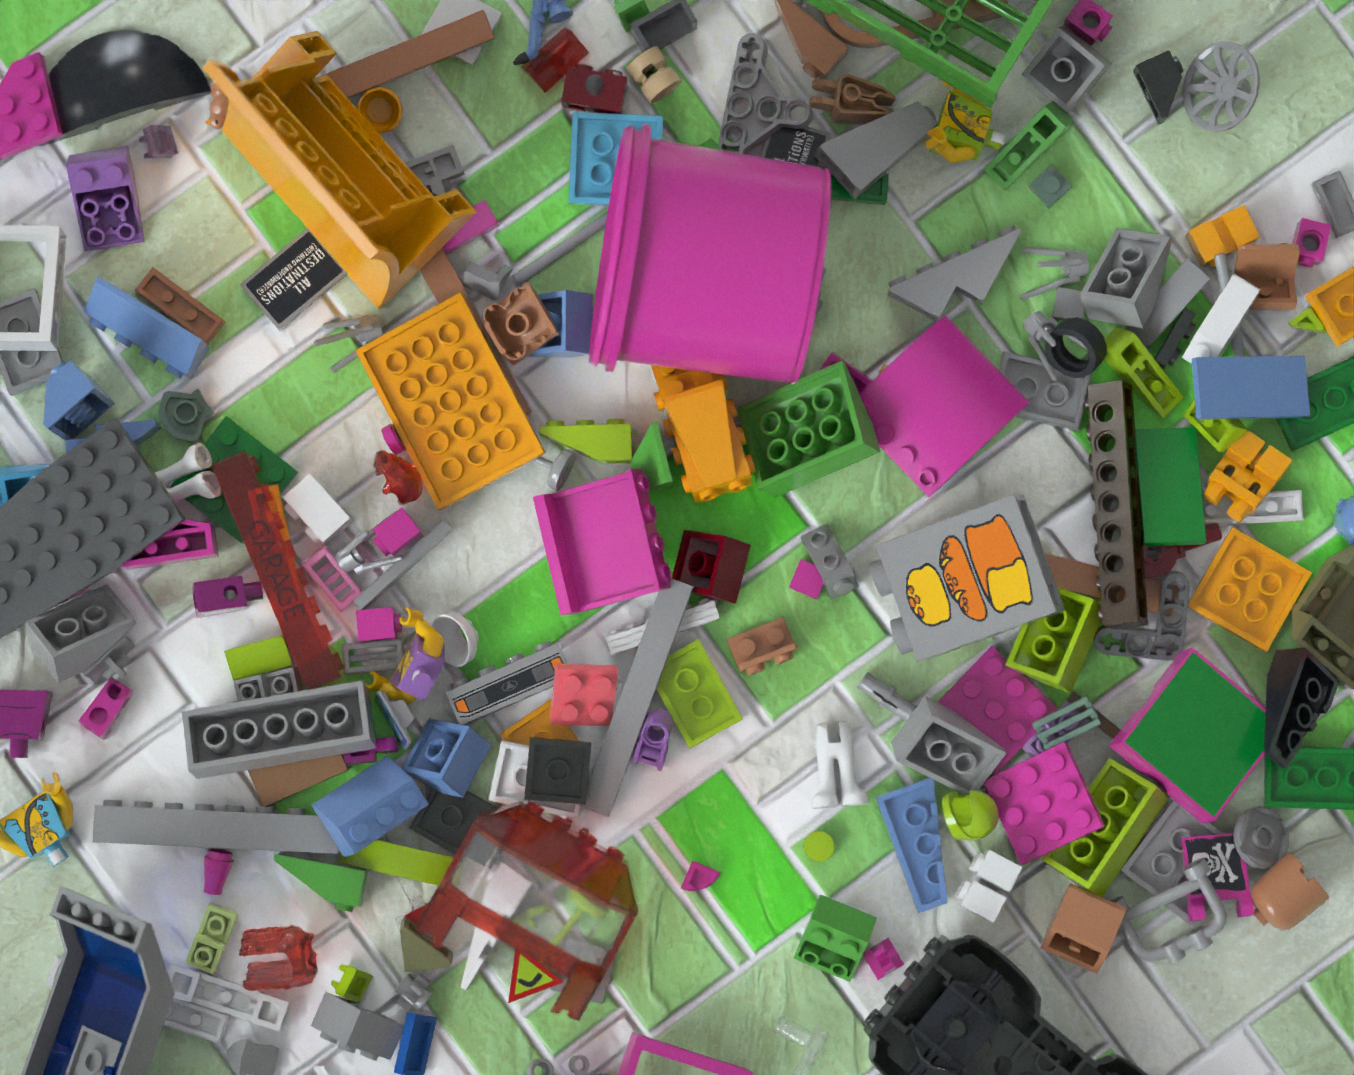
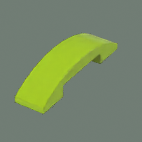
M375 840L354 855L344 857L341 853L339 863L459 890L465 860Z

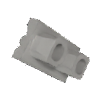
M124 635L82 674L91 679L95 684L103 677L109 681L116 673L121 678H124L128 674L122 667L130 660L127 654L136 645Z

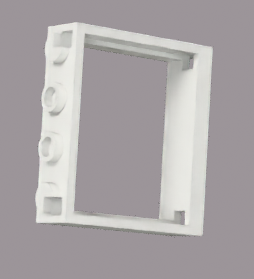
M0 225V241L46 242L39 333L0 332V350L58 351L67 236L60 226Z

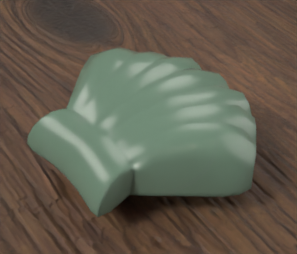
M199 388L191 394L166 391L163 394L159 408V416L166 430L173 437L189 442L199 439L205 419L214 413L205 402Z

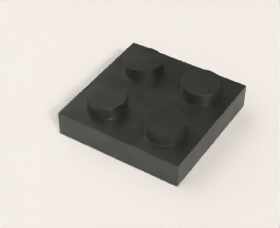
M530 737L524 799L586 805L591 742Z

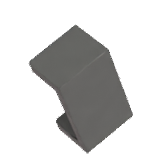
M672 0L630 24L631 34L642 53L654 46H658L661 50L698 29L697 19L686 0Z

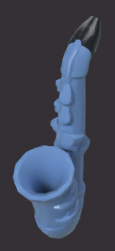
M533 0L530 14L528 48L526 52L519 54L513 61L514 66L528 63L537 58L540 51L539 47L543 41L541 37L544 33L542 26L545 25L546 21L545 13H549L550 23L565 21L573 15V11L569 9L565 0Z

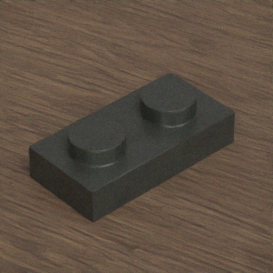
M1187 308L1180 313L1155 357L1162 370L1166 367L1167 363L1173 366L1181 352L1177 346L1182 337L1188 340L1196 326L1192 322L1196 313Z

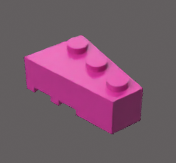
M184 520L126 562L123 568L133 570L219 557L215 527L208 523Z

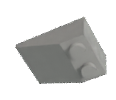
M1116 228L1080 293L1088 319L1143 328L1156 304L1172 243L1171 236Z
M108 584L25 621L31 648L58 683L86 671L137 624L135 617Z
M927 696L922 699L891 741L897 762L963 795H968L970 790L978 791L1007 753L1003 747L952 709Z

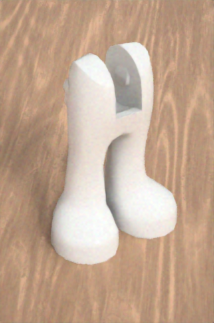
M196 443L189 447L180 461L155 472L175 503L191 495H200L213 499L222 494L221 482L216 474L211 471L198 473L192 478L169 488L170 482L191 473L205 470L212 465L211 455L202 443Z
M838 721V738H840V742L836 743L828 742L827 723L817 724L816 752L819 766V790L811 799V809L839 807L833 766L835 758L838 759L840 768L841 806L869 804L868 794L861 790L856 782L853 739L849 724L846 721Z

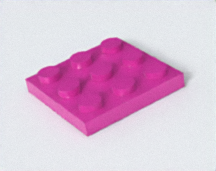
M991 646L938 702L952 709L1006 750V755L992 772L993 775H996L1037 732L1032 726V722L1058 710V708L1020 672L1005 665L1007 659Z
M1063 742L988 778L984 782L989 796L997 805L999 818L1020 865H1025L1105 827L1067 742Z

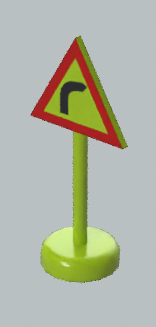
M571 888L568 892V900L577 911L538 960L516 943L508 1003L565 982L544 966V964L583 915L593 921H600L604 918L606 911L596 900L579 888Z

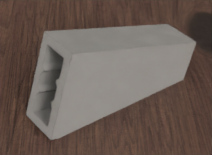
M917 101L824 142L819 146L814 156L825 168L829 169L832 176L856 200L929 136L927 131L936 127L938 122L933 111L927 106L923 107Z

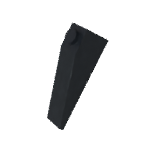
M1306 647L1276 650L1267 674L1264 753L1281 769L1288 767L1303 746L1305 735L1308 732L1314 731L1317 727L1316 720L1321 714L1327 713L1330 709L1340 682Z

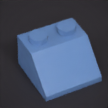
M570 290L538 294L554 321L559 334L527 357H576L589 355L593 317V294Z
M429 718L402 769L410 777L441 793L463 798L480 765L484 761L491 744L470 726Z

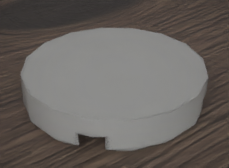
M1260 806L1245 810L1238 817L1234 826L1233 840L1236 850L1242 860L1254 868L1264 869L1272 867L1279 859L1286 855L1289 848L1288 830L1283 827L1281 816L1271 808Z

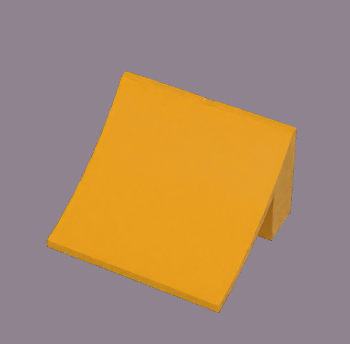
M318 31L290 36L249 80L240 81L227 64L217 60H210L202 69L229 98L227 115L221 131L292 212L300 218L306 228L313 233L378 310L384 308L476 213V210L457 189L433 196L328 75L315 78L337 54Z

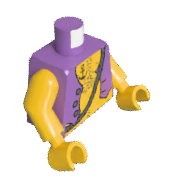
M405 607L409 617H399V622L402 625L416 628V634L390 682H388L385 676L371 671L369 674L374 676V682L372 685L366 684L369 690L376 693L379 690L385 692L392 701L404 700L406 705H410L417 698L424 701L444 666L445 645L441 634L427 621H423L422 611Z

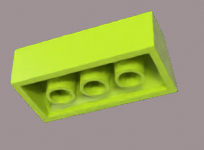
M1110 757L1088 788L1105 827L1041 858V860L1076 885L1100 897L1104 896L1169 798L1156 785Z

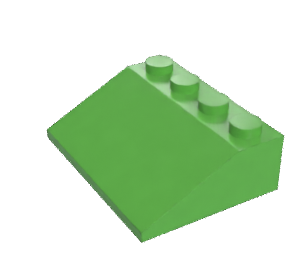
M844 361L837 362L799 379L796 384H788L738 407L748 451L751 454L756 470L754 475L759 490L775 498L880 453L873 423Z

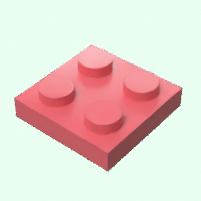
M556 664L549 718L551 725L609 726L613 717L618 669L616 665Z

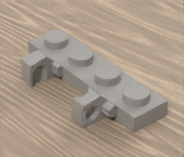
M454 145L405 163L431 193L433 192L434 196L446 193L445 190L452 187L450 180L465 175Z

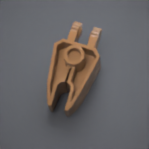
M847 73L841 76L837 82L820 78L812 80V88L815 91L832 94V98L811 97L809 106L829 111V117L834 123L867 124L894 112L879 106H892L896 97L878 84Z

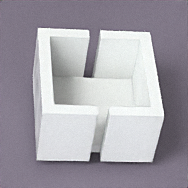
M984 850L983 854L977 853L969 867L973 871L970 880H963L955 894V897L959 898L956 905L994 923L1006 897L980 884V880L1004 892H1010L1023 867L991 850Z

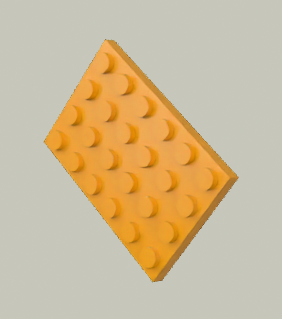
M460 292L355 350L438 511L449 507L546 454L463 293Z

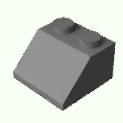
M1061 26L1056 29L1021 75L1068 113L1096 85L1112 63L1068 26Z

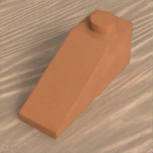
M774 0L801 63L804 64L802 69L814 79L819 77L826 80L847 55L848 47L791 0Z

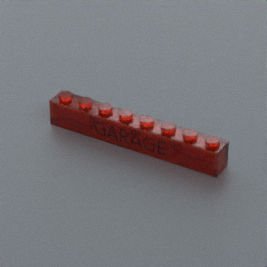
M243 451L212 464L211 466L306 690L314 689L342 677L340 670L345 669L339 653L332 654L328 642L333 641L327 625L323 624L320 626L316 614L321 611L314 595L308 597L304 586L308 585L309 582L302 567L296 569L292 558L296 557L297 554L291 540L284 541L280 530L285 528L279 512L272 513L268 502L273 500L267 484L261 485L256 473L261 472L255 455L248 456L247 452Z

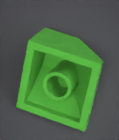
M658 422L651 423L630 462L631 469H643V473L648 477L650 483L648 493L673 487Z

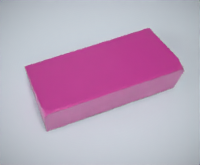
M485 200L472 206L476 210L474 216L442 247L446 255L499 227L495 216Z

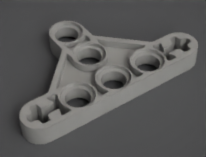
M755 33L744 35L738 43L718 145L724 151H728L725 150L728 147L732 150H739L738 153L746 155L781 128L803 129L813 119L812 108L804 100L786 97L765 68L768 47L766 42ZM753 42L759 46L758 50H753L751 57L757 63L756 65L749 63L751 54L746 49L747 46H752ZM745 70H752L754 72L753 81L747 85L741 84V73ZM739 99L748 100V109L742 114L735 113V102ZM767 103H776V114L770 118L764 117L762 114L763 107ZM798 106L804 107L806 109L805 117L801 121H792V110ZM734 128L742 129L743 136L740 141L736 143L729 142V132Z

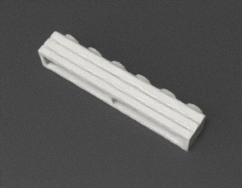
M707 598L698 601L699 605L697 606L687 605L677 634L719 620L720 617L714 600L710 601ZM645 619V623L639 626L637 623L626 626L627 630L621 632L619 629L608 632L609 636L605 638L611 655L637 648L648 619Z

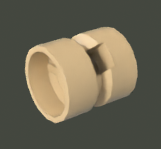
M658 46L644 51L626 67L627 72L635 83H642L641 91L650 104L670 94L682 82L673 67H666L667 59ZM655 69L658 70L657 72H655L654 74H652L650 77L648 76V74L651 73L653 70H655Z

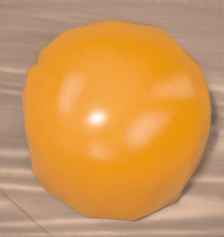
M381 87L370 89L363 94L358 102V110L378 133H386L393 130L402 119L403 105L400 97L390 89Z

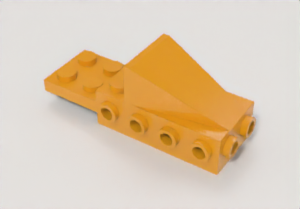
M651 365L659 390L653 394L658 410L664 409L667 419L662 420L667 438L673 437L676 447L671 448L676 465L682 464L685 475L680 476L685 493L691 492L694 503L699 501L706 502L717 498L719 495L728 492H739L753 485L751 473L756 472L751 454L745 456L742 445L747 444L742 427L736 428L733 417L738 415L733 399L727 400L725 396V390L729 389L725 375Z

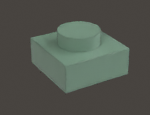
M1050 165L1028 187L1049 209L1072 186Z

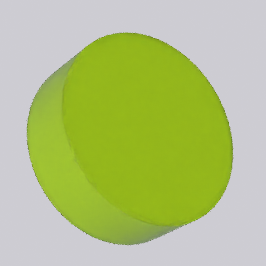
M812 832L804 841V852L812 861H825L834 852V841L826 832Z

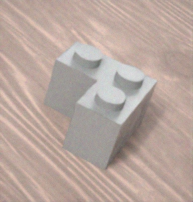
M328 992L324 993L311 1024L312 1027L321 1031V1038L335 1044L339 1041L338 1047L355 1054L356 1049L361 1050L360 1055L377 1061L379 1056L391 1060L404 1028L403 1024L388 1016L365 1009L348 999Z

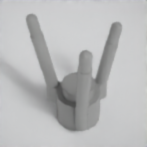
M1022 247V253L1061 256L1060 260L1039 261L1037 266H1061L1062 274H1068V276L1021 294L1020 299L1025 300L1068 283L1080 282V276L1088 275L1089 272L1086 252H1076L1075 249L1059 250Z
M1037 311L1026 318L1023 328L1028 332V340L1034 346L1051 379L1056 381L1057 376L1040 342L1045 343L1047 341L1052 347L1056 346L1057 343L1050 335V332L1059 323L1052 316L1047 318L1041 311ZM1065 335L1066 337H1068L1069 339H1071L1072 341L1086 349L1083 343L1079 341L1077 338Z
M368 315L355 319L324 323V329L354 326L355 329L316 340L314 345L320 346L355 335L358 336L360 343L366 341V344L382 336L383 333L377 316L368 318ZM356 351L333 365L330 370L335 372L358 357Z
M372 529L370 531H363L351 543L335 554L336 561L343 571L351 572L354 570L358 575L369 569L403 561L404 557L399 555L365 563L368 553L363 544L376 535Z

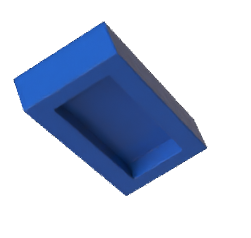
M407 1012L393 1073L400 1075H424L437 1017Z

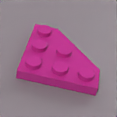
M39 52L12 62L0 84V161L63 136L45 59Z

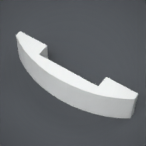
M171 964L168 975L175 993L173 998L205 1006L248 1020L251 1023L280 1031L289 1001L219 977Z

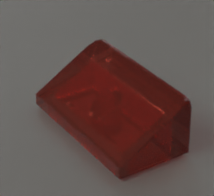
M563 28L540 49L537 58L523 64L521 68L546 93L566 75L568 66L574 67L589 52L571 30Z

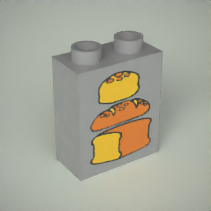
M1013 494L880 543L876 547L881 559L869 564L870 572L879 594L884 597L893 593L901 617L890 620L895 643L903 655L914 651L917 662L935 658L1065 611L1024 495Z

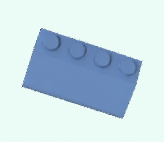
M99 276L96 279L84 310L91 317L88 323L103 332L106 328H109L117 333L114 339L129 348L132 343L142 349L140 354L153 363H156L157 359L168 364L165 370L181 379L184 374L191 379L210 350V347L199 337Z
M71 360L67 363L63 361L51 370L50 374L52 376L46 382L44 425L48 430L64 440L75 439L115 403L89 374Z

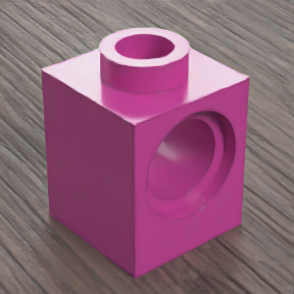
M1079 0L1066 17L1063 26H1068L1084 41L1093 46L1097 39L1102 42L1113 28L1109 25L1113 15L1092 0ZM1086 16L1094 17L1098 22V26L1088 28L1083 24L1082 19Z
M1301 218L1297 223L1292 244H1297L1300 249L1298 265L1313 267L1314 264L1319 265L1323 261L1332 225ZM1303 238L1313 239L1316 243V250H1306L1302 244Z
M393 607L356 610L358 641L369 642L398 639L397 632H402V624L399 622L401 614H395Z

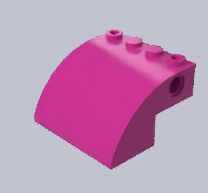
M946 315L915 340L859 394L873 423L878 445L928 497L937 492L1030 403Z

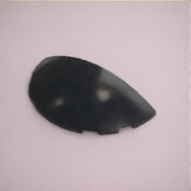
M136 30L102 33L88 38L73 47L50 71L49 79L63 136L39 146L42 147L96 130L99 125L153 108L156 111L210 94L212 90L203 71L194 59L190 58L173 42L158 35Z

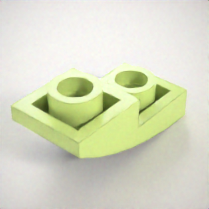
M210 902L199 931L194 937L185 964L214 975L239 913Z

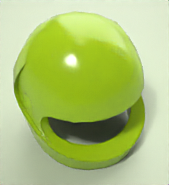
M970 790L968 795H959L957 792L952 791L942 797L945 821L954 839L971 841L984 839L995 829L999 818L998 808L995 801L986 793Z

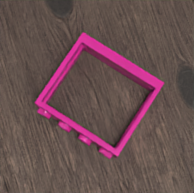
M634 1032L631 1033L618 1075H634L641 1052L644 1050L719 1075L753 1074V1072L746 1068Z

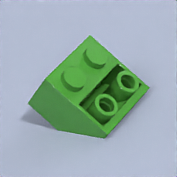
M820 894L793 959L850 982L868 945L877 917Z

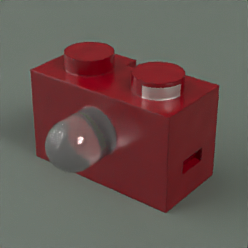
M575 64V67L568 66L561 98L562 108L584 112L622 114L628 85L627 77L622 76V72L612 69H605L603 73L593 71V67L585 64Z

